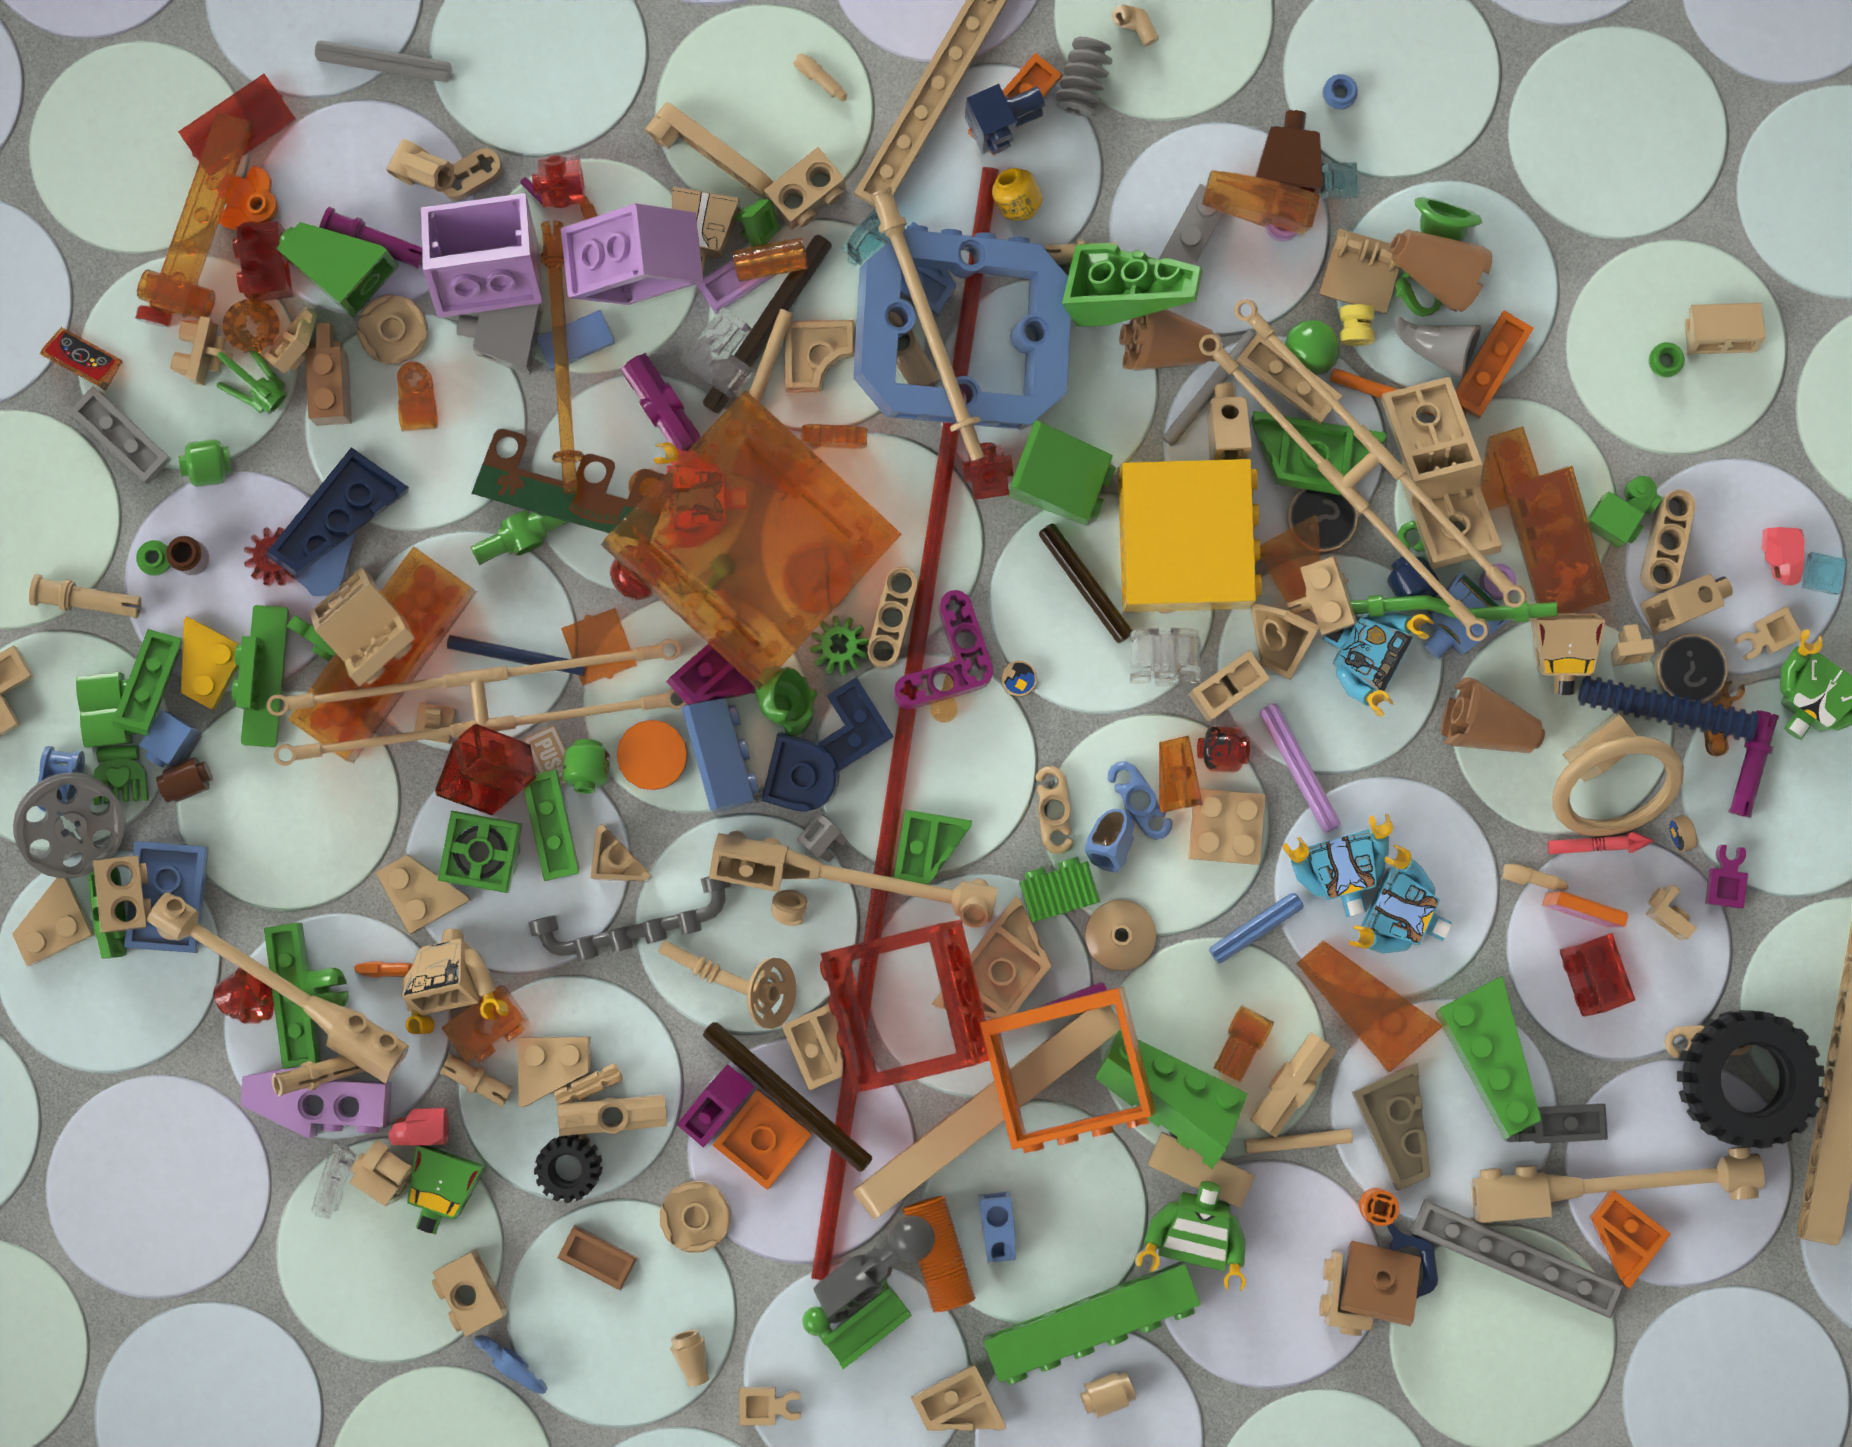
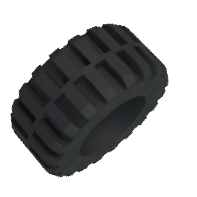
M1740 1010L1738 1012H1726L1719 1014L1717 1019H1709L1702 1025L1705 1027L1690 1040L1692 1043L1688 1051L1682 1050L1679 1060L1684 1062L1683 1070L1677 1071V1081L1683 1084V1090L1679 1091L1681 1102L1687 1103L1689 1106L1686 1112L1693 1121H1698L1701 1124V1130L1708 1135L1717 1137L1719 1141L1746 1148H1771L1775 1143L1784 1144L1791 1141L1793 1133L1801 1134L1808 1127V1124L1805 1122L1808 1117H1816L1820 1109L1814 1105L1816 1098H1823L1825 1087H1819V1077H1825L1824 1066L1817 1065L1815 1058H1818L1820 1054L1816 1046L1808 1044L1809 1036L1802 1029L1793 1027V1022L1785 1017L1774 1016V1013L1764 1011ZM1745 1045H1756L1766 1049L1774 1058L1779 1070V1087L1774 1099L1763 1110L1754 1113L1742 1112L1732 1107L1724 1096L1721 1086V1073L1725 1061L1734 1050Z

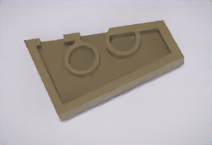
M1418 1063L1409 1065L1351 1092L1397 1191L1430 1177L1426 1133H1424L1422 1096L1420 1095Z

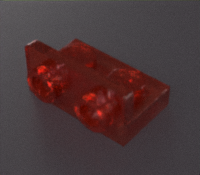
M1613 933L1560 949L1563 968L1568 975L1575 1002L1583 1017L1605 1013L1635 1001Z

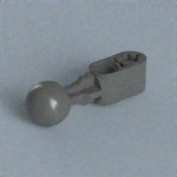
M916 1215L901 1217L892 1225L887 1245L882 1249L873 1248L866 1255L850 1258L814 1287V1293L830 1323H836L850 1317L877 1296L883 1289L881 1283L891 1276L892 1267L901 1260L917 1262L930 1254L934 1246L935 1235L931 1225L925 1219Z

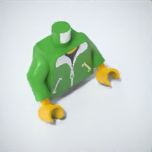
M1809 629L1801 632V646H1796L1781 666L1780 691L1783 695L1781 704L1794 713L1784 729L1790 735L1800 740L1803 739L1811 726L1823 732L1830 729L1839 731L1852 725V676L1819 653L1823 646L1821 635L1813 644L1805 642L1810 635Z

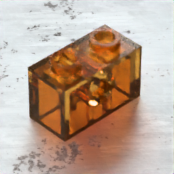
M499 985L493 991L495 999L504 1000L508 1005V1014L506 1016H500L494 1005L493 1014L496 1024L492 1026L493 1034L490 1032L482 1034L480 1031L484 1026L482 1021L484 1017L480 1013V1007L484 1001L483 998L479 1000V1003L473 1004L442 1027L466 1063L474 1059L481 1063L496 1052L493 1045L503 1038L510 1042L525 1031L522 1024L528 1021L529 1018L505 985Z

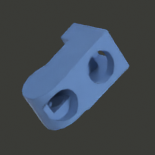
M1010 1191L979 1194L987 1262L1016 1260L1014 1241L1016 1238Z

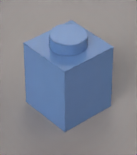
M162 710L154 721L149 736H144L139 746L148 751L145 757L162 768L166 763L175 766L180 763L200 731L171 712Z

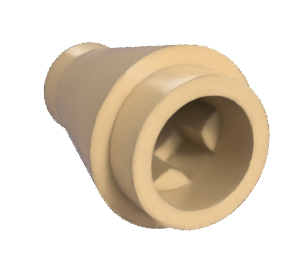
M695 1329L676 1334L671 1338L672 1346L670 1350L686 1377L688 1386L694 1387L706 1383L709 1378L706 1366L704 1337H701L699 1331Z

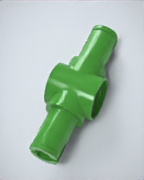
M524 510L503 520L500 523L502 528L497 529V534L470 546L479 565L506 552L509 555L515 553L516 556H520L541 546L544 543L543 538L547 537V532L568 522L540 513L536 514V512L530 514L528 510Z

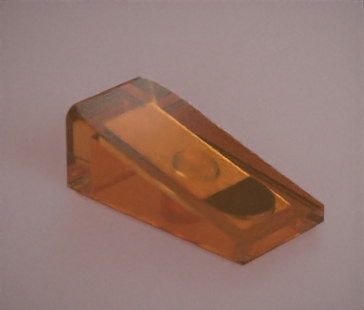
M1189 735L1159 742V804L1161 813L1203 805Z

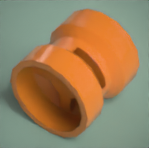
M1371 1188L1361 1195L1359 1210L1361 1215L1370 1223L1377 1226H1386L1396 1220L1399 1214V1203L1392 1193L1382 1188Z

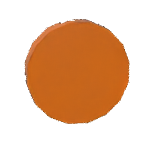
M648 720L639 722L626 730L619 741L616 756L619 769L627 781L640 789L659 790L669 787L680 778L686 768L688 754L686 743L675 728L665 722Z

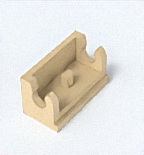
M1761 303L1691 305L1689 308L1690 319H1685L1687 355L1757 352L1765 340Z

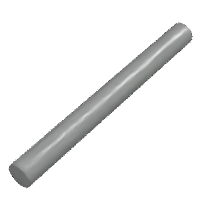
M1248 329L1229 355L1237 361L1256 334ZM1221 365L1218 366L1162 436L1166 443L1171 446L1176 443L1215 394L1214 387L1217 384L1224 383L1228 378V372Z

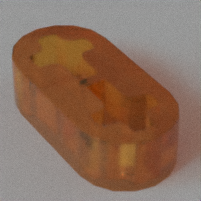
M806 424L801 426V444L805 446L851 449L867 447L868 429L864 427Z

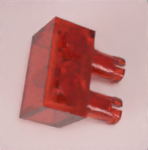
M278 221L259 224L244 222L237 226V238H233L232 244L235 258L240 259L241 272L236 274L239 292L244 293L252 303L293 297L289 262L276 249L280 245V237L285 232L283 226Z

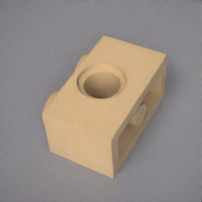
M477 1249L432 1272L435 1277L432 1280L435 1292L441 1300L446 1298L452 1310L448 1312L449 1319L457 1332L462 1330L465 1337L509 1313ZM462 1285H469L475 1290L476 1299L474 1303H465L461 1300L459 1289Z

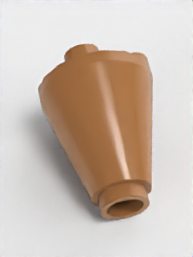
M1167 309L1130 319L1129 324L1122 325L1119 335L1120 345H1125L1122 362L1123 368L1142 371L1205 364L1208 361L1214 362L1215 359L1212 356L1201 352L1199 343L1205 335L1215 333L1211 329ZM1209 338L1205 345L1207 350L1212 352L1216 348V342L1214 339Z

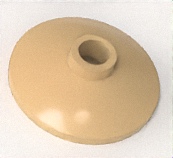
M1114 900L1101 905L1093 912L1086 926L1085 939L1090 954L1099 964L1112 970L1124 971L1136 968L1147 960L1155 946L1156 929L1151 916L1140 905L1127 900ZM1119 928H1123L1128 932V938L1124 942H1119L1115 938V932Z

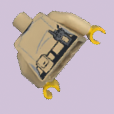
M446 929L443 931L441 943L420 948L412 968L403 979L404 991L402 998L406 1000L407 1011H411L412 1014L407 1019L405 1027L411 1034H431L433 1032L434 1021L432 1017L426 1014L479 1003L480 996H483L484 999L480 1007V1013L484 1018L495 1020L493 1014L494 1005L500 1016L508 1014L507 1003L504 1000L495 999L493 991L496 989L480 953L472 949L463 940L464 934L460 930Z

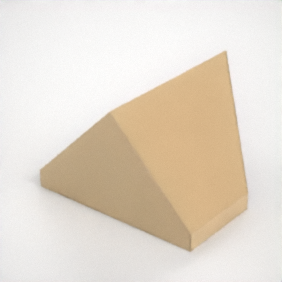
M1254 603L1251 606V612L1259 650L1260 665L1291 680L1317 633L1319 625L1287 610Z
M601 824L596 829L591 879L648 882L653 877L605 825Z

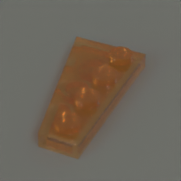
M1324 940L1295 963L1387 1072H1391L1443 1027Z

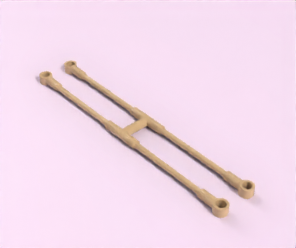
M1249 299L1239 301L1234 309L1236 317L1242 321H1247L1264 340L1268 339L1349 425L1354 431L1353 435L1358 438L1369 453L1343 476L1328 459L1324 460L1239 369L1240 365L1222 347L1223 343L1219 336L1209 334L1202 337L1199 343L1201 352L1212 356L1229 375L1233 374L1318 465L1317 469L1340 494L1349 501L1359 514L1363 513L1450 606L1449 610L1467 628L1468 637L1473 641L1483 640L1490 630L1488 623L1484 619H1477L1459 599L1456 600L1369 508L1370 504L1354 486L1380 462L1396 480L1399 479L1487 572L1485 575L1504 594V601L1509 607H1519L1524 603L1527 597L1525 589L1520 585H1514L1496 565L1494 567L1413 482L1406 474L1407 470L1404 469L1380 441L1363 424L1360 425L1274 334L1275 330L1258 313L1256 303ZM1245 303L1249 304L1252 309L1248 317L1243 316L1241 313V307ZM1209 338L1214 339L1216 342V348L1212 352L1207 350L1205 345ZM1511 590L1520 592L1521 600L1519 602H1512L1509 599V592ZM1472 625H1482L1484 634L1481 636L1473 634Z
M667 639L657 645L635 647L633 651L507 668V666L444 674L441 678L321 695L310 693L285 697L281 694H275L268 699L267 709L272 715L281 716L287 711L315 707V704L441 686L451 688L470 685L475 720L450 724V727L321 745V743L303 746L282 744L276 748L274 758L278 764L288 766L296 760L322 757V754L360 748L444 736L455 738L516 729V726L638 708H642V710L664 707L681 709L686 703L682 700L679 705H673L670 701V696L675 691L670 689L667 693L642 696L639 700L521 717L511 715L489 718L484 683L508 680L512 676L635 659V661L658 658L674 660L679 656L681 648L676 641ZM668 643L674 644L676 648L675 654L670 657L666 656L663 652L664 646ZM273 699H282L285 703L284 710L280 712L274 711L271 708ZM283 748L290 749L292 752L291 760L282 761L278 756L279 751Z

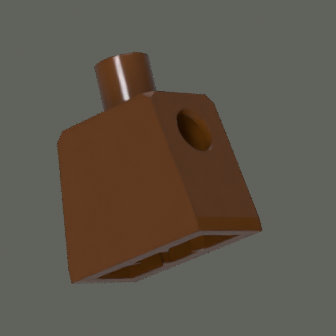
M1288 110L1285 112L1284 127L1271 126L1252 188L1318 196L1323 184L1320 133L1305 130V112Z

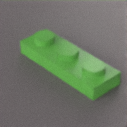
M147 629L113 719V726L115 728L149 736L183 645L182 638Z
M558 770L521 777L544 881L580 874Z

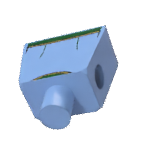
M1463 571L1453 578L1446 589L1456 600L1459 599L1468 608L1500 606ZM1433 611L1428 616L1434 624H1427L1435 633L1424 644V647L1437 659H1440L1450 647L1462 655L1481 642L1473 641L1468 637L1467 628L1459 619ZM1509 620L1486 621L1490 629L1486 637ZM1480 624L1472 625V632L1477 636H1481L1484 634V628Z

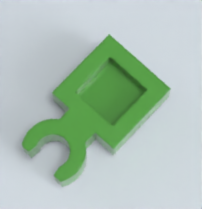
M296 615L292 617L286 627L315 644L311 651L329 662L332 657L343 661L318 635L312 625Z

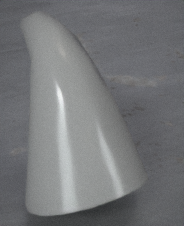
M1398 317L1395 321V331L1408 347L1436 366L1460 379L1463 378L1481 333L1480 325H1415L1404 320L1402 317Z

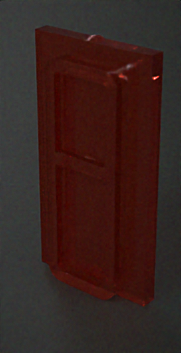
M262 74L179 130L178 133L192 151V156L198 160L211 178L297 119L283 101L282 95L278 94L267 76Z

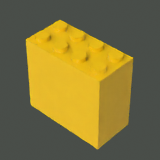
M1251 459L1122 463L1118 472L1122 613L1158 612V610L1249 609L1258 596H1261V575H1255L1256 561L1260 560V540L1254 539L1253 535L1255 525L1259 524L1258 504H1252V495L1258 487L1257 469H1251Z

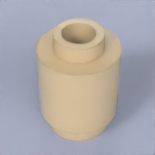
M1117 1372L1088 1382L1084 1384L1085 1392L1080 1393L1087 1414L1094 1412L1096 1418L1128 1407L1129 1402L1136 1399L1134 1389L1126 1372L1119 1375Z

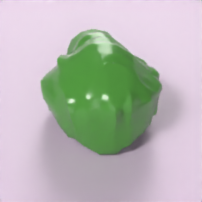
M789 666L772 669L766 668L762 676L758 678L757 685L755 686L757 700L762 713L773 723L782 726L787 734L793 736L800 735L805 732L813 720V703L817 697V691L811 689L807 679Z

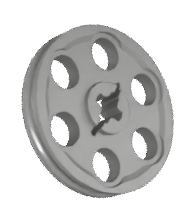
M81 773L53 775L34 785L21 799L13 820L14 839L22 856L34 869L55 878H77L94 872L93 861L112 858L122 842L125 830L123 809L111 789L97 778ZM71 784L75 786L76 792L71 799L62 801L57 798V791L62 785ZM104 796L108 798V806L104 811L92 812L89 809L90 802L95 797ZM33 806L46 808L44 818L38 822H30L26 818L28 810ZM57 812H61L66 820L74 822L75 830L81 837L80 840L72 831L64 829L63 820ZM102 829L111 831V839L105 845L93 843V835L97 831ZM44 839L49 842V848L44 854L33 855L30 853V846L34 841ZM70 851H79L82 853L80 863L73 867L63 864L65 854Z

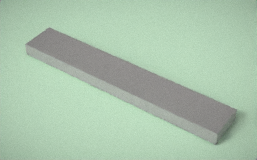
M1425 1199L1411 1230V1233L1610 1319L1624 1288V1285Z

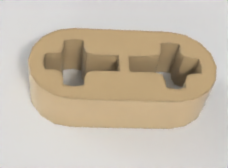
M481 148L454 163V176L458 180L468 175L469 177L461 182L463 187L461 190L456 191L454 187H451L450 189H444L443 193L453 201H460L493 183L502 173V163L499 156L489 148ZM485 158L488 162L494 160L491 164V172L486 173L482 169L472 174L481 167L479 162L481 159Z

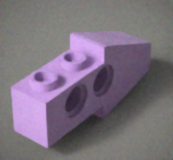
M299 1067L242 1076L241 1106L306 1138L317 1136L318 1124H321L322 1131H343V1125L357 1126L358 1133H378L379 1127L389 1125L391 1082L385 1084L372 1081L333 1080L320 1084L317 1089L311 1091L305 1088L278 1096L272 1086V1075ZM312 1095H318L323 1100L324 1107L320 1114L312 1113L308 1107V1101ZM349 1096L354 1097L359 1103V1111L355 1116H350L344 1111V1101Z

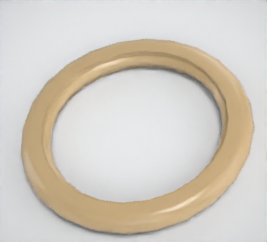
M1626 736L1608 740L1580 754L1563 770L1556 781L1552 794L1553 811L1557 819L1565 827L1580 835L1608 837L1628 833L1651 822L1672 804L1678 796L1683 783L1684 765L1680 755L1670 745L1656 738ZM1642 753L1653 755L1664 764L1666 780L1663 787L1646 805L1632 813L1608 820H1593L1577 815L1570 805V793L1578 779L1589 769L1605 760L1625 754Z

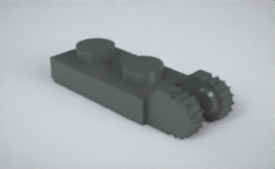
M1599 1103L1538 1107L1541 1121L1533 1125V1132L1521 1131L1506 1139V1142L1534 1141V1143L1540 1144L1608 1140L1606 1105Z

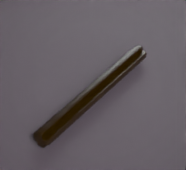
M817 234L812 238L704 398L703 405L707 409L717 414L722 411L768 343L779 310H790L832 248V244L825 237Z
M712 1022L705 1029L703 1037L851 1166L859 1172L867 1168L873 1159L868 1152L717 1022Z

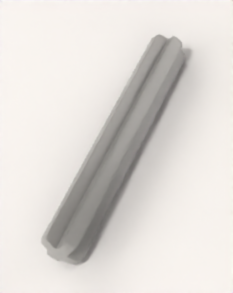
M322 40L317 41L315 46V57L318 61L441 82H449L452 73V66L446 61Z

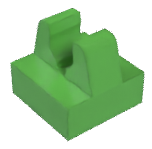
M759 199L753 205L742 208L734 216L736 221L743 222L744 229L740 232L741 237L748 239L753 248H763L781 230L770 199Z

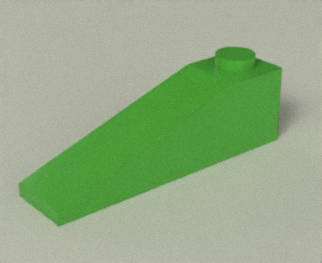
M1111 243L1079 244L1075 246L1062 304L1077 327L1113 325L1197 301L1203 270L1200 266L1169 258L1160 260L1148 257L1145 252L1135 250L1134 253L1121 250L1118 245Z

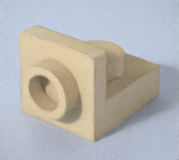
M1675 885L1666 886L1664 889L1659 887L1648 901L1651 907L1646 912V915L1677 939H1689L1697 928L1689 922L1691 919L1690 915L1675 905L1672 908L1669 907V904L1680 889Z

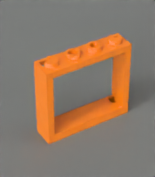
M1124 986L980 1022L1012 1150L1023 1148L1024 1153L1045 1149L1043 1142L1057 1139L1058 1145H1064L1078 1141V1134L1089 1131L1092 1132L1093 1137L1114 1132L1113 1126L1127 1123L1128 1129L1148 1124L1147 1117L1156 1114ZM1114 1004L1140 1106L1026 1133L1001 1032Z

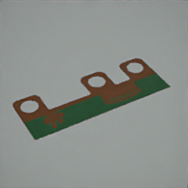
M498 429L494 433L471 494L647 545L649 544L671 484V480L667 475L648 469L640 470L636 475L628 499L606 493L615 470L613 460L595 454L584 455L573 483L518 468L527 445L526 436L506 429ZM504 437H512L518 443L517 452L509 458L499 456L496 451L497 443ZM591 462H600L606 468L604 479L598 483H590L584 477V470ZM649 477L658 479L662 487L660 494L653 499L644 498L639 491L641 482Z

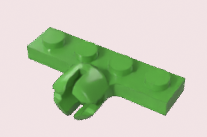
M302 922L264 928L268 965L271 971L310 996H317L342 1007L346 1005L348 991L330 992L331 986L347 984L341 970L338 968L310 970ZM272 989L282 1069L301 1067L302 1063L308 1061L313 1063L321 1062L316 1022L303 1011L304 1008Z

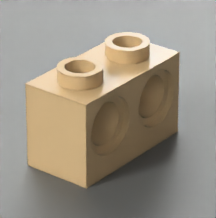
M817 147L764 189L765 198L771 200L774 210L791 230L798 225L803 228L814 220L817 216L816 211L824 204L831 206L843 196L844 192L842 190L846 188L845 178L821 149ZM818 174H825L830 178V182L824 187L814 186L811 180ZM793 195L802 198L803 203L796 209L787 208L784 202L788 197Z
M1249 650L1191 690L1188 695L1209 723L1266 683L1270 678Z
M138 855L94 860L93 869L101 934L145 928L146 920L151 912L150 898L143 899L142 885L148 884L146 863H139ZM116 867L127 868L132 876L131 882L125 886L114 884L110 876L111 871ZM121 902L131 903L136 911L134 919L128 922L120 921L115 915L116 905Z

